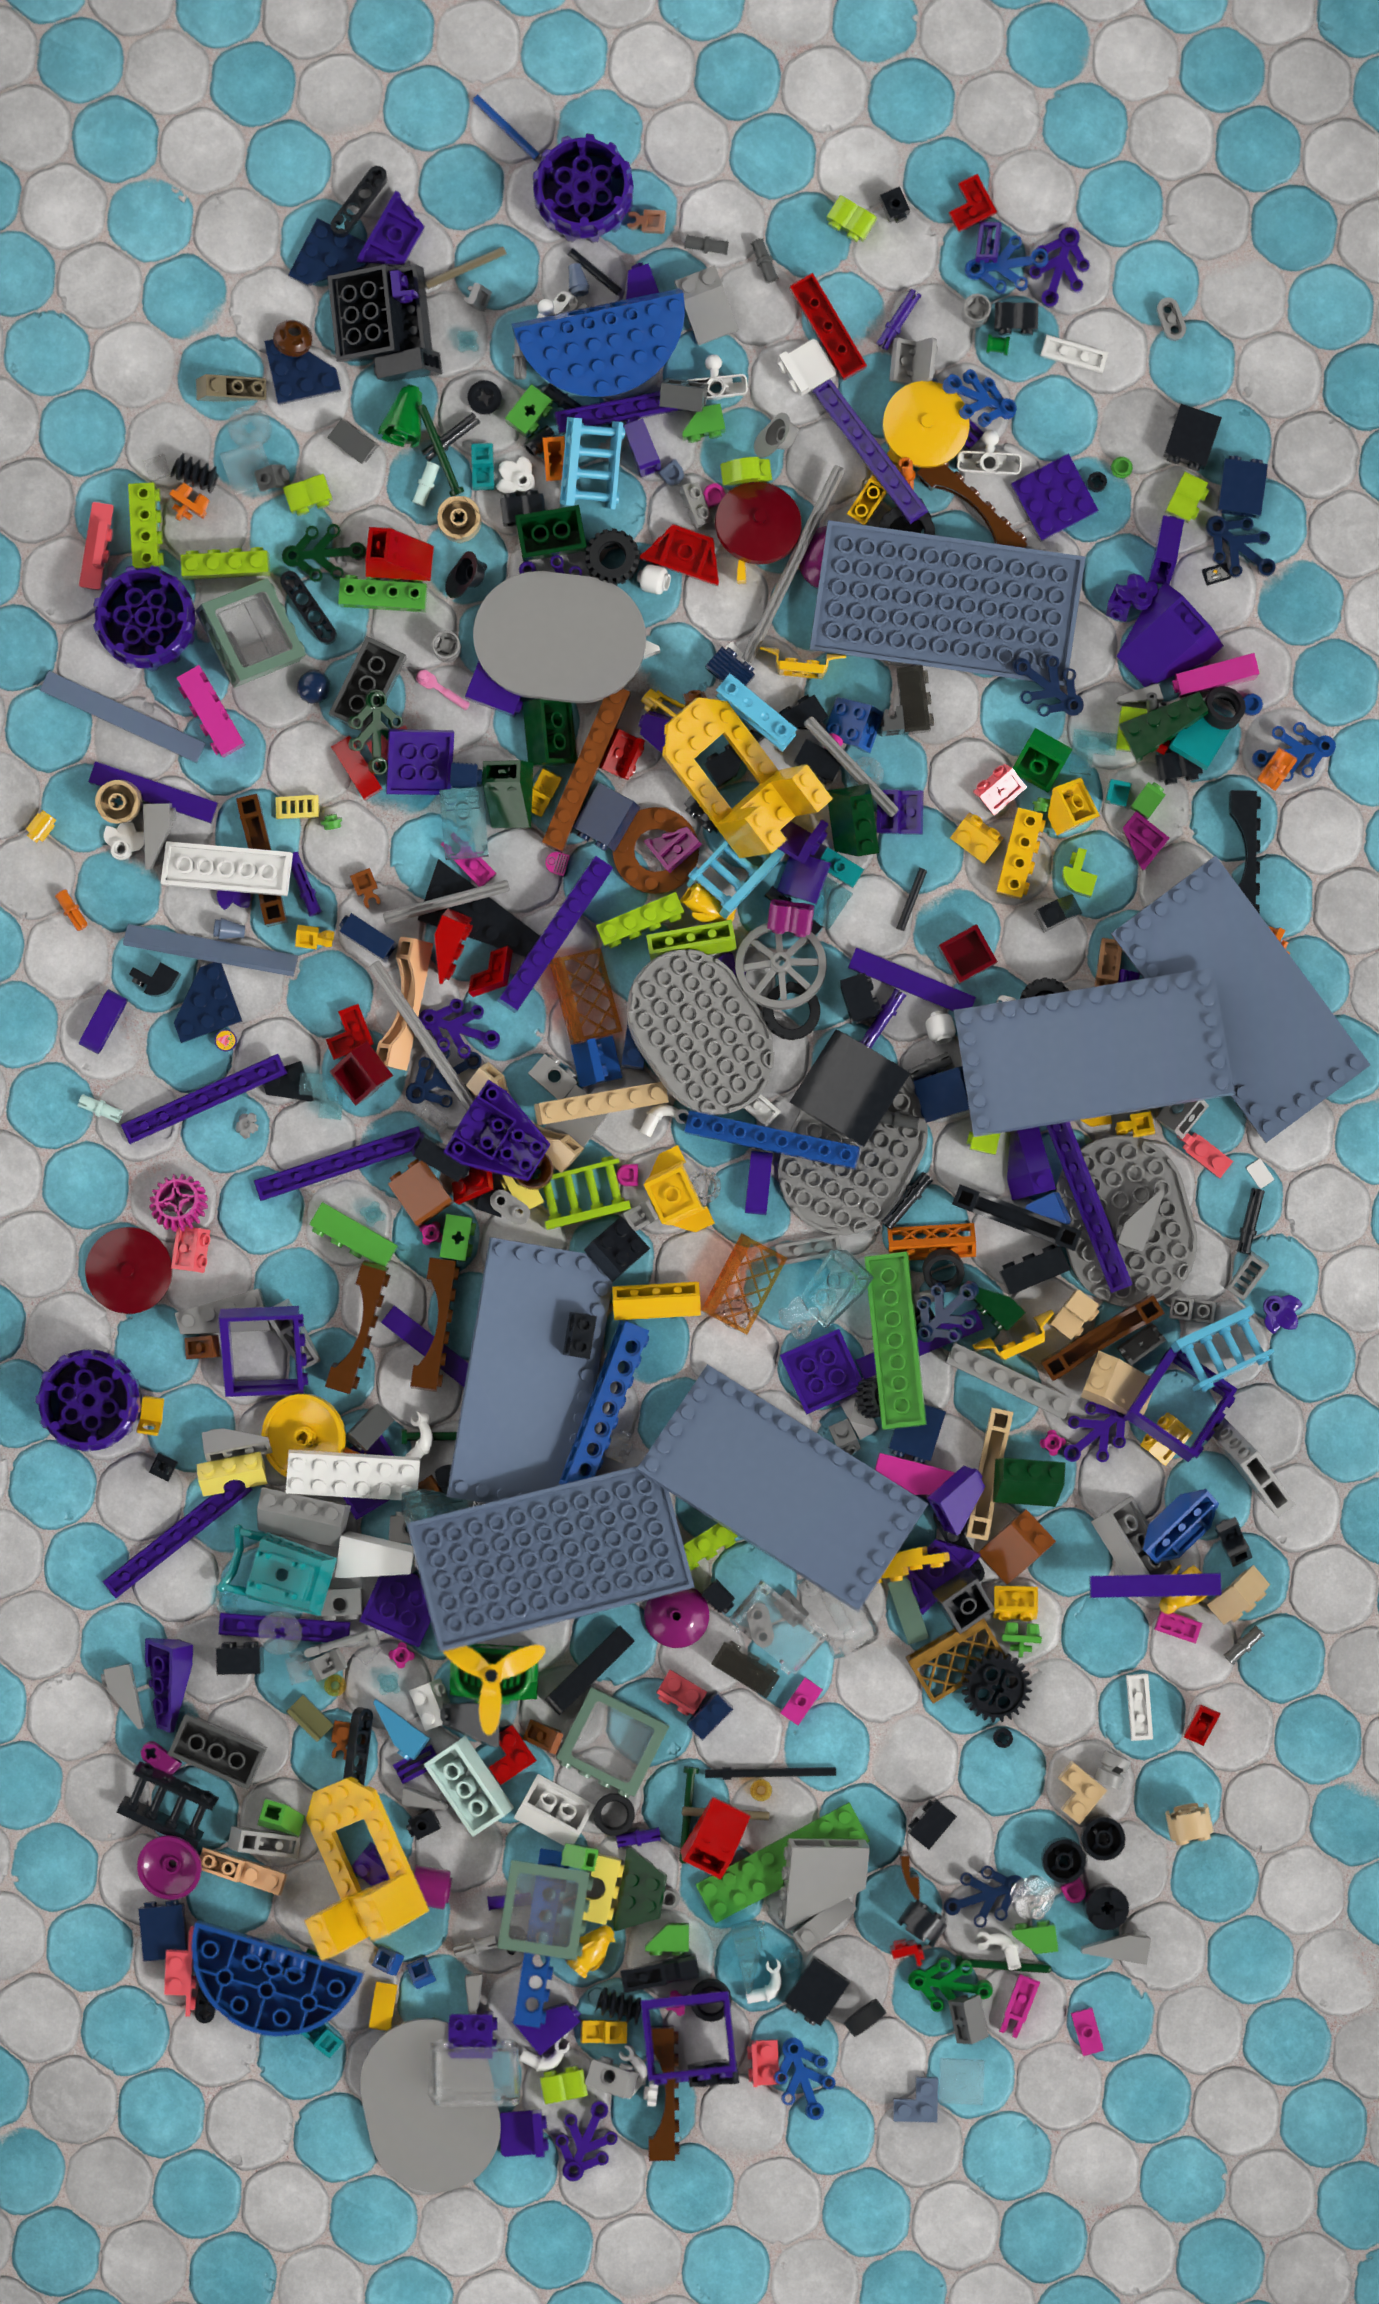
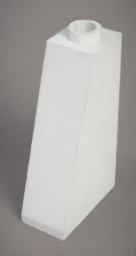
M347 1531L340 1537L336 1578L411 1574L418 1570L411 1545L352 1531Z

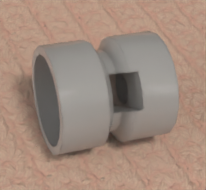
M978 293L967 297L962 310V318L967 325L976 328L986 324L991 312L989 299L983 294Z
M444 630L437 633L433 638L432 648L435 656L440 661L453 662L461 654V644L455 633Z
M1105 1750L1101 1759L1103 1766L1098 1767L1094 1779L1120 1790L1124 1781L1122 1775L1127 1773L1132 1761Z

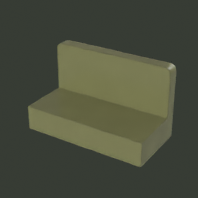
M304 1694L286 1711L316 1742L334 1726Z

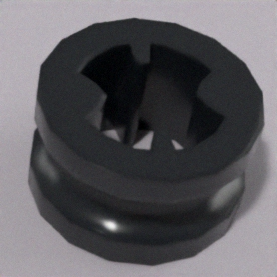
M1101 472L1092 473L1087 480V486L1092 492H1101L1107 485V478ZM1096 477H1100V482L1103 485L1099 484L1098 488L1094 487V483L1091 482L1092 478L1095 480Z
M999 1728L994 1732L993 1741L998 1747L1007 1748L1012 1744L1013 1735L1008 1729ZM1001 1732L1009 1735V1740L1006 1739L1007 1743L1005 1744L997 1741V1736L1000 1737L999 1733Z

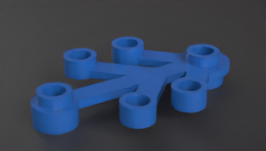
M1014 235L1010 237L1009 244L998 256L997 263H985L984 260H981L979 263L975 259H971L965 265V273L971 280L982 279L994 288L995 293L1001 295L1007 290L1006 283L1003 280L995 279L988 273L997 271L1013 282L1017 290L1024 291L1028 287L1027 279L1017 275L1010 268L1029 265L1042 268L1048 263V254L1044 249L1038 248L1032 252L1031 256L1008 259L1015 250L1022 247V239ZM1018 240L1019 244L1014 246L1012 245V241ZM1038 257L1044 258V260L1040 263L1036 261ZM978 267L980 270L978 273H973L972 269ZM1019 281L1025 282V285L1022 287L1017 284ZM1002 284L1004 285V288L1002 290H997L996 286Z
M968 369L962 375L965 383L972 384L976 391L963 386L961 379L955 374L949 375L943 381V390L946 393L954 394L957 392L977 401L971 405L966 404L959 410V414L963 419H969L975 412L987 406L995 409L990 413L984 412L977 418L978 424L981 427H987L993 420L999 417L1007 420L1011 419L1016 413L1017 407L1015 402L1009 398L1004 399L995 386V381L990 377H986L980 383L976 372L972 369ZM987 392H990L994 399L990 398Z
M1298 722L1293 727L1294 734L1297 736L1302 735L1312 743L1311 745L1304 746L1285 733L1283 727L1276 726L1272 730V737L1290 746V749L1284 750L1297 758V762L1289 772L1290 778L1283 780V782L1292 780L1294 771L1306 754L1315 753L1309 764L1301 769V774L1304 778H1311L1320 760L1334 753L1336 749L1335 741L1329 736L1318 737L1309 731L1304 723ZM1301 725L1304 729L1303 732H1297L1296 726ZM1275 730H1281L1282 736L1277 737ZM1326 742L1329 745V749L1323 750L1321 744ZM1257 750L1252 755L1253 765L1258 768L1265 767L1276 751L1267 753L1265 750ZM1259 754L1265 756L1264 762L1258 761L1257 757ZM1310 768L1312 770L1311 775H1306L1304 769Z
M789 2038L782 2045V2052L785 2057L779 2070L774 2074V2081L776 2083L785 2084L788 2081L787 2071L793 2061L795 2071L786 2092L781 2095V2101L785 2105H792L796 2099L794 2094L800 2083L807 2101L805 2114L809 2119L818 2120L823 2116L824 2108L820 2103H817L809 2079L820 2083L825 2089L834 2088L835 2079L831 2076H823L804 2067L801 2058L813 2062L820 2069L828 2065V2059L823 2055H816L805 2050L803 2043L799 2039ZM792 2045H796L797 2047L795 2053H792L790 2051V2047ZM819 2058L824 2059L822 2066H819L817 2063ZM782 2073L784 2080L779 2082L777 2077ZM828 2078L831 2079L829 2087L825 2085V2080ZM787 2094L791 2095L792 2099L790 2102L785 2101ZM815 2107L819 2109V2113L817 2115H813L812 2110Z

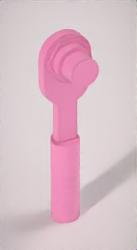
M420 670L417 673L416 680L423 687L436 689L444 697L465 711L470 706L469 702L437 683V678L429 671Z

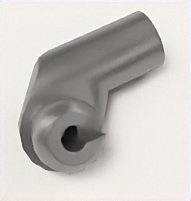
M1154 692L1146 695V708L1148 712L1167 705L1166 702L1157 700V694Z

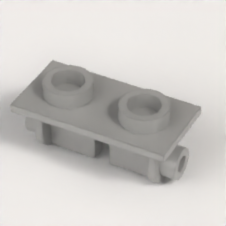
M695 482L681 486L680 496L685 507L690 508L688 515L691 525L695 529H699L705 524L713 523L699 483Z

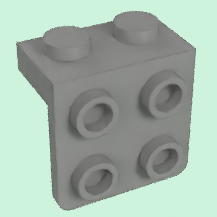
M931 337L916 342L894 338L889 381L905 385L917 381H931L935 375L934 362L938 351L937 339Z

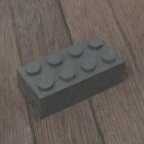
M366 636L329 712L330 717L348 725L349 718L357 716L366 705L365 699L371 690H381L386 695V698H388L405 664L406 654ZM374 697L373 703L376 704L378 699ZM372 712L363 721L362 727L357 730L362 732L372 721ZM357 719L353 721L355 727L358 725Z
M186 1713L168 1755L248 1790L268 1747L195 1715Z

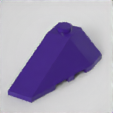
M1039 1127L1010 1131L1007 1183L1012 1201L1056 1189Z
M146 1638L145 1664L146 1667H150L152 1679L148 1680L149 1687H153L155 1695L152 1704L156 1727L173 1733L193 1666V1644L180 1639Z

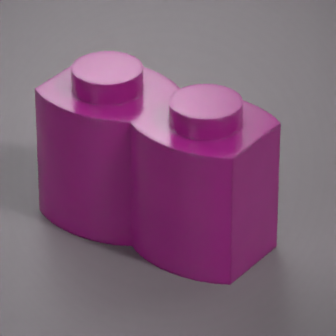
M772 899L767 929L772 930L776 934L791 932L796 937H806L812 931L815 906L806 903H793L786 900Z

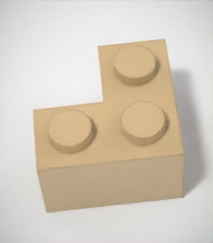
M1076 1289L1049 1325L1069 1340H1072L1073 1337L1077 1339L1084 1331L1082 1325L1087 1321L1092 1322L1099 1313L1097 1310L1099 1304L1081 1290Z
M1252 1565L1242 1572L1228 1587L1222 1590L1221 1595H1216L1207 1606L1223 1625L1230 1620L1234 1623L1243 1615V1611L1248 1613L1257 1605L1255 1601H1260L1266 1595L1265 1590L1270 1584L1257 1568Z
M1071 1761L1058 1776L1064 1784L1074 1791L1061 1809L1080 1824L1107 1790Z

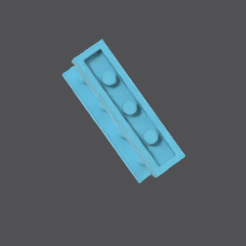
M567 417L560 504L574 506L575 501L580 499L605 502V508H616L619 502L617 486L621 441L625 436L623 422L612 421V428L587 426L582 423V418ZM583 434L611 436L610 449L582 447L580 445V436ZM581 456L609 458L608 471L580 469L578 458ZM579 477L607 480L606 493L578 491L576 481Z
M729 674L716 689L718 692L716 698L721 701H727L739 717L781 752L796 737L795 732L797 728L732 674Z
M725 840L700 868L696 866L689 873L688 877L690 879L687 886L690 888L696 881L721 902L722 909L719 914L726 919L781 861L785 853L776 849L774 853L760 855L764 863L759 868L757 865H752L746 858H739ZM723 852H726L749 873L748 876L750 878L746 882L740 881L716 859ZM710 866L735 887L736 893L732 897L730 895L726 896L702 875Z
M1251 1306L1180 1338L1171 1345L1174 1353L1182 1351V1353L1186 1354L1200 1383L1193 1387L1194 1392L1200 1389L1205 1392L1214 1387L1213 1383L1255 1363H1258L1260 1366L1270 1361L1269 1356L1275 1351L1272 1348L1264 1352L1249 1325V1318L1254 1314ZM1236 1324L1242 1328L1256 1355L1246 1361L1230 1332V1327ZM1217 1333L1223 1336L1237 1363L1236 1366L1230 1369H1226L1212 1342V1336ZM1198 1342L1201 1345L1204 1344L1219 1374L1210 1378L1207 1377L1193 1350V1344Z

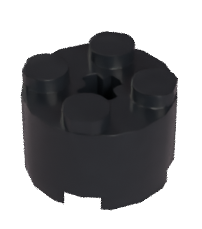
M1098 1815L1092 1817L1084 1824L1080 1834L1083 1848L1096 1860H1112L1119 1856L1125 1847L1126 1837L1124 1829L1117 1820L1110 1816ZM1101 1833L1103 1835L1104 1833H1107V1842L1104 1843L1102 1841L1101 1843H1099L1098 1841L1100 1838L1098 1836Z
M1066 1837L1055 1838L1048 1842L1041 1854L1042 1867L1046 1874L1054 1881L1071 1883L1079 1879L1083 1874L1086 1865V1855L1081 1846L1073 1839ZM1060 1856H1069L1066 1865L1063 1863L1061 1865L1058 1864Z
M1099 1884L1093 1886L1083 1900V1910L1088 1920L1095 1927L1102 1930H1113L1120 1927L1127 1920L1129 1903L1126 1896L1117 1887L1111 1884ZM1105 1902L1111 1905V1907L1108 1908L1107 1912H1105L1103 1909L1101 1910V1907H1104Z
M916 1900L915 1903L911 1901L897 1921V1924L900 1926L903 1923L906 1924V1931L923 1942L928 1939L930 1941L928 1945L933 1948L947 1927L945 1924L946 1918L937 1912L931 1914L927 1911L928 1906L919 1900Z

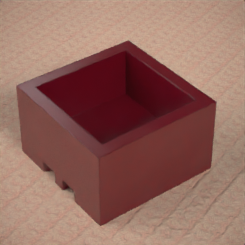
M977 924L938 945V949L958 985L998 962Z
M367 1041L352 1050L329 1071L355 1106L372 1096L384 1083L393 1077V1074Z

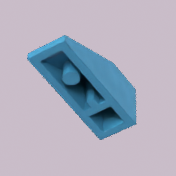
M375 1699L373 1703L395 1747L399 1749L397 1753L406 1760L409 1758L416 1760L430 1738L382 1702Z

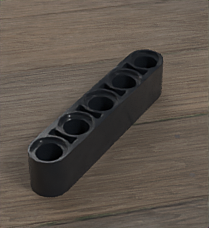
M619 1625L544 1701L558 1715H561L635 1640Z

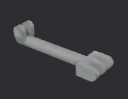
M373 1628L309 1647L304 1651V1655L309 1658L367 1639L369 1644L375 1647L379 1644L380 1640L376 1629Z

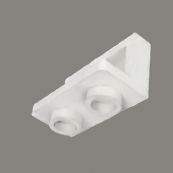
M435 1679L409 1690L425 1731L442 1725L440 1711L443 1708V1703H450L441 1679Z

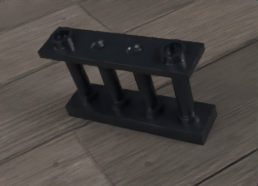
M140 1761L133 1772V1775L139 1777L131 1798L125 1796L116 1813L164 1835L182 1838L196 1849L204 1834L198 1828L206 1809L212 1811L219 1797L210 1791L202 1790L154 1768L149 1763ZM147 1781L159 1786L151 1807L139 1802ZM166 1791L179 1796L170 1816L159 1811ZM186 1800L198 1804L190 1825L179 1821Z

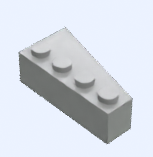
M255 1289L174 1314L180 1334L220 1333V1309L266 1306L261 1289ZM269 1320L230 1322L231 1332L273 1331Z

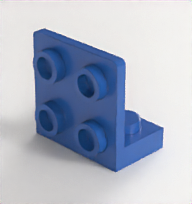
M837 697L825 730L829 734L834 733L838 735L844 744L852 745L863 752L871 753L884 712L872 705Z

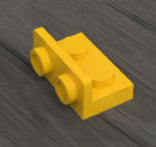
M1169 1412L1160 1417L1157 1422L1158 1426L1184 1444L1193 1434L1190 1429ZM1148 1434L1145 1435L1140 1444L1142 1448L1147 1450L1164 1466L1176 1454Z
M994 1586L995 1611L993 1612V1618L1001 1621L1020 1619L1025 1622L1037 1619L1038 1587Z

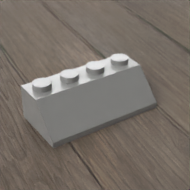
M262 1487L257 1507L258 1530L339 1548L340 1537L346 1531L351 1506L301 1494H288L286 1491Z
M1132 1495L1091 1521L1124 1575L1171 1574L1176 1568L1172 1560L1161 1561V1563L1156 1564L1143 1550L1149 1522Z

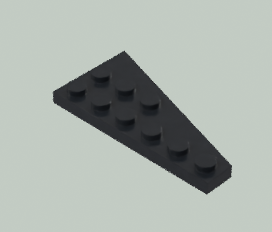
M438 859L424 902L477 887ZM490 897L449 908L472 918L470 924L473 925V928L467 938L497 948L508 946L513 950V953L523 957L528 955L540 937L539 934ZM448 908L420 915L417 920L438 927L442 915Z

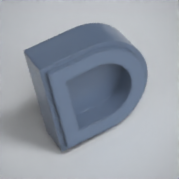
M676 459L658 471V474L665 483L671 486L680 484L684 478L683 468Z

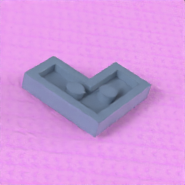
M916 2077V2099L894 2098L893 2121L937 2122L938 2077Z

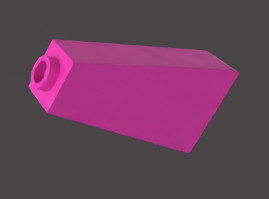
M1255 653L1178 673L1174 677L1175 680L1172 681L1174 693H1178L1179 698L1198 692L1210 691L1220 686L1227 687L1255 680L1260 674Z
M879 1453L875 1466L877 1472L914 1495H931L955 1473Z

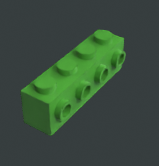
M345 575V578H340L338 604L339 607L426 613L428 587L421 580L401 582V579L388 578V581H380V578L367 577V580L358 579V576Z
M323 1202L309 1223L313 1227L312 1232L321 1237L326 1234L332 1238L331 1243L340 1248L343 1245L351 1249L349 1253L361 1259L364 1256L369 1259V1262L387 1267L398 1248V1245Z

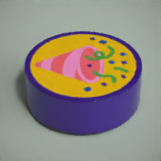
M221 1030L215 1036V1044L221 1051L228 1052L235 1048L237 1037L230 1030Z

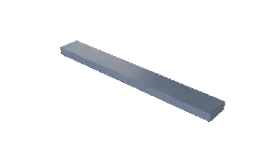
M48 671L40 688L41 692L195 763L198 762L206 743L51 671Z
M128 924L123 940V945L292 977H294L298 962V955Z

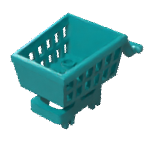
M240 1524L235 1525L234 1554L229 1570L218 1584L217 1590L219 1592L228 1591L237 1595L247 1596L251 1600L321 1616L337 1558L270 1532L266 1534L243 1529ZM243 1536L260 1541L255 1554L256 1557L251 1575L246 1585L247 1587L230 1584L237 1574L243 1554ZM282 1568L288 1572V1577L285 1581H280L277 1578V1572Z

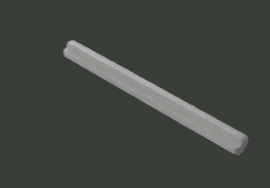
M809 717L804 722V726L860 785L869 784L872 798L890 817L894 816L898 812V807L814 717Z
M503 880L384 912L383 917L385 923L390 924L509 892L510 888L508 881Z

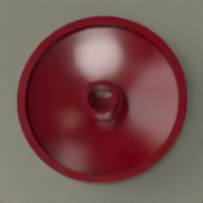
M748 482L731 489L719 503L715 516L716 534L722 546L735 558L751 564H770L787 556L796 546L802 528L801 514L793 498L781 488L765 482Z
M134 1227L118 1228L103 1235L91 1248L85 1265L87 1285L94 1298L107 1309L122 1314L141 1313L157 1305L166 1295L173 1276V1269H171L172 1260L166 1246L152 1233Z

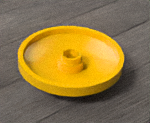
M917 381L904 386L893 395L884 412L882 426L888 447L900 460L905 457L910 458L915 467L932 468L949 462L961 451L968 437L969 419H963L959 414V410L965 405L957 393H946L943 390V384L938 382Z
M296 1394L281 1399L269 1410L262 1426L261 1436L268 1437L272 1448V1453L265 1454L272 1467L285 1477H287L289 1450L343 1453L345 1449L346 1432L339 1413L328 1401L316 1395Z

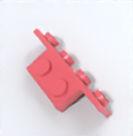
M92 503L79 586L82 588L101 589L104 566L109 560L108 542H111L113 529L110 528L114 506L111 504Z
M190 1926L188 1950L167 1949L164 1995H185V2016L189 2017L191 2011L196 2008V1997H192V1989H196L197 1977L193 1975L194 1963L192 1957L194 1926Z

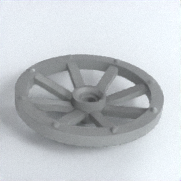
M765 923L752 930L740 944L735 961L736 976L744 993L755 1003L774 1010L796 1008L808 1002L820 990L827 969L825 951L819 939L811 932L810 935L801 937L786 952H783L782 934L775 933L777 952L774 953L756 940L763 934L772 932V930L767 929L768 923ZM807 941L813 946L818 959L791 958ZM750 945L770 959L768 961L743 964L745 954ZM779 960L784 961L782 966H779L777 963ZM792 966H819L814 983L812 985L809 984ZM771 968L755 989L749 985L744 975V972ZM787 973L806 990L802 995L787 1000L785 980ZM775 975H779L780 1000H772L760 995Z

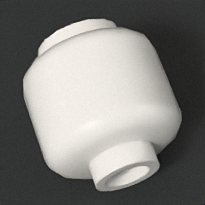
M648 564L643 570L639 571L637 582L640 583L642 591L660 595L668 590L671 576L666 568Z
M943 1011L931 1013V1017L925 1022L930 1041L935 1042L937 1045L952 1041V1037L956 1033L952 1016L943 1013Z

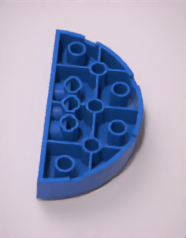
M678 288L511 324L518 346L526 360L549 383L562 390L581 396H612L627 392L645 383L671 357L683 328L685 316L684 294Z
M201 1920L195 1922L192 1936L193 1967L203 1993L213 2007L230 2022L253 2033L276 2037L305 2033L320 2027L335 2017L348 2004L356 1993L365 1974V1970L329 1959L321 1961L319 1956Z

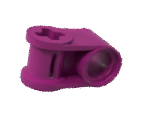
M155 1741L146 1742L142 1747V1759L146 1763L153 1765L154 1768L173 1776L182 1765L179 1759L169 1756L168 1751ZM147 1748L150 1749V1750H151L152 1748H155V1749H156V1750H155V1755H156V1756H154V1755H150V1757L147 1756V1755H146L147 1752H148V1751H147Z

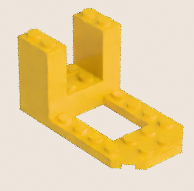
M695 698L665 724L664 734H666L662 756L739 858L774 852L787 840L780 831L795 816L819 812L833 799L807 764L778 770L727 701ZM722 734L759 783L755 789L732 809L694 759Z
M350 1776L313 1792L306 1821L340 1896L339 1901L304 1920L321 1961L340 1954L365 1938L370 1937L371 1941L389 1935L425 1914L429 1909L377 1790L358 1783L357 1779ZM364 1819L390 1879L362 1890L336 1830Z

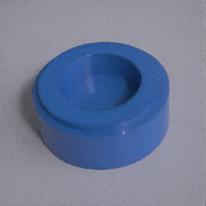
M1253 693L1244 696L1243 699L1246 706L1244 714L1248 716L1257 715L1263 707L1260 696Z

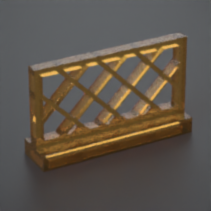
M601 948L553 958L549 964L570 1044L573 1045L588 1039L622 1032ZM597 954L599 963L595 969L584 963L589 955ZM574 960L580 964L575 974L566 969L564 961ZM582 966L593 972L588 982L577 976ZM595 974L604 980L601 990L590 984ZM574 979L585 985L580 995L572 991L571 984ZM587 987L598 992L593 1003L582 997ZM600 995L609 999L610 1005L606 1011L595 1005ZM580 1000L591 1006L586 1016L577 1011L576 1006ZM593 1008L604 1014L599 1024L588 1018ZM606 1015L614 1020L615 1029L607 1030L601 1026ZM585 1021L596 1026L593 1034L584 1036L582 1026Z
M741 1233L701 1312L748 1335L788 1258ZM752 1244L759 1248L762 1257L749 1261L747 1251ZM763 1251L769 1253V1255L764 1256ZM744 1256H746V1260H747V1261L741 1263L742 1260H743V1258H744ZM774 1256L781 1260L778 1268L768 1270L766 1258ZM763 1259L766 1272L754 1275L750 1263ZM748 1264L751 1276L739 1280L738 1268ZM775 1272L771 1279L770 1273ZM767 1274L770 1282L768 1287L758 1290L755 1278ZM735 1275L737 1281L731 1282ZM753 1279L756 1291L744 1294L740 1282ZM738 1283L741 1295L729 1299L727 1294L728 1287ZM765 1291L764 1295L761 1298L759 1292ZM757 1293L760 1301L758 1306L748 1309L745 1297ZM725 1294L727 1300L721 1301ZM743 1298L746 1310L733 1313L730 1301ZM728 1302L731 1315L722 1317L715 1313L719 1305ZM755 1310L754 1314L751 1317L750 1311ZM744 1313L748 1314L749 1323L746 1329L737 1325L735 1316ZM731 1317H732L734 1323L731 1322V1321H729V1320H727V1318H731Z

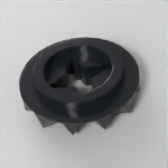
M482 380L470 387L467 400L471 409L476 413L490 415L498 410L502 402V394L495 383ZM482 389L487 396H491L488 399V406L478 399L482 397Z

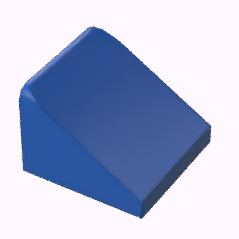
M380 1945L371 1966L389 1975L396 1976L404 1955Z
M427 1957L406 1965L416 1989L436 1981Z

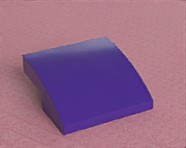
M882 790L898 807V812L890 817L877 804V833L923 835L924 791Z
M789 856L777 890L784 895L817 905L831 863L809 856L803 864Z

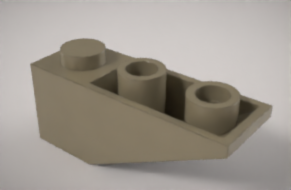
M205 374L196 379L197 401L267 400L266 378Z

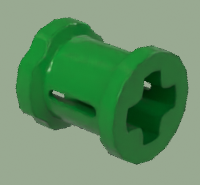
M989 334L986 353L998 352L1007 356L1010 337L999 338Z

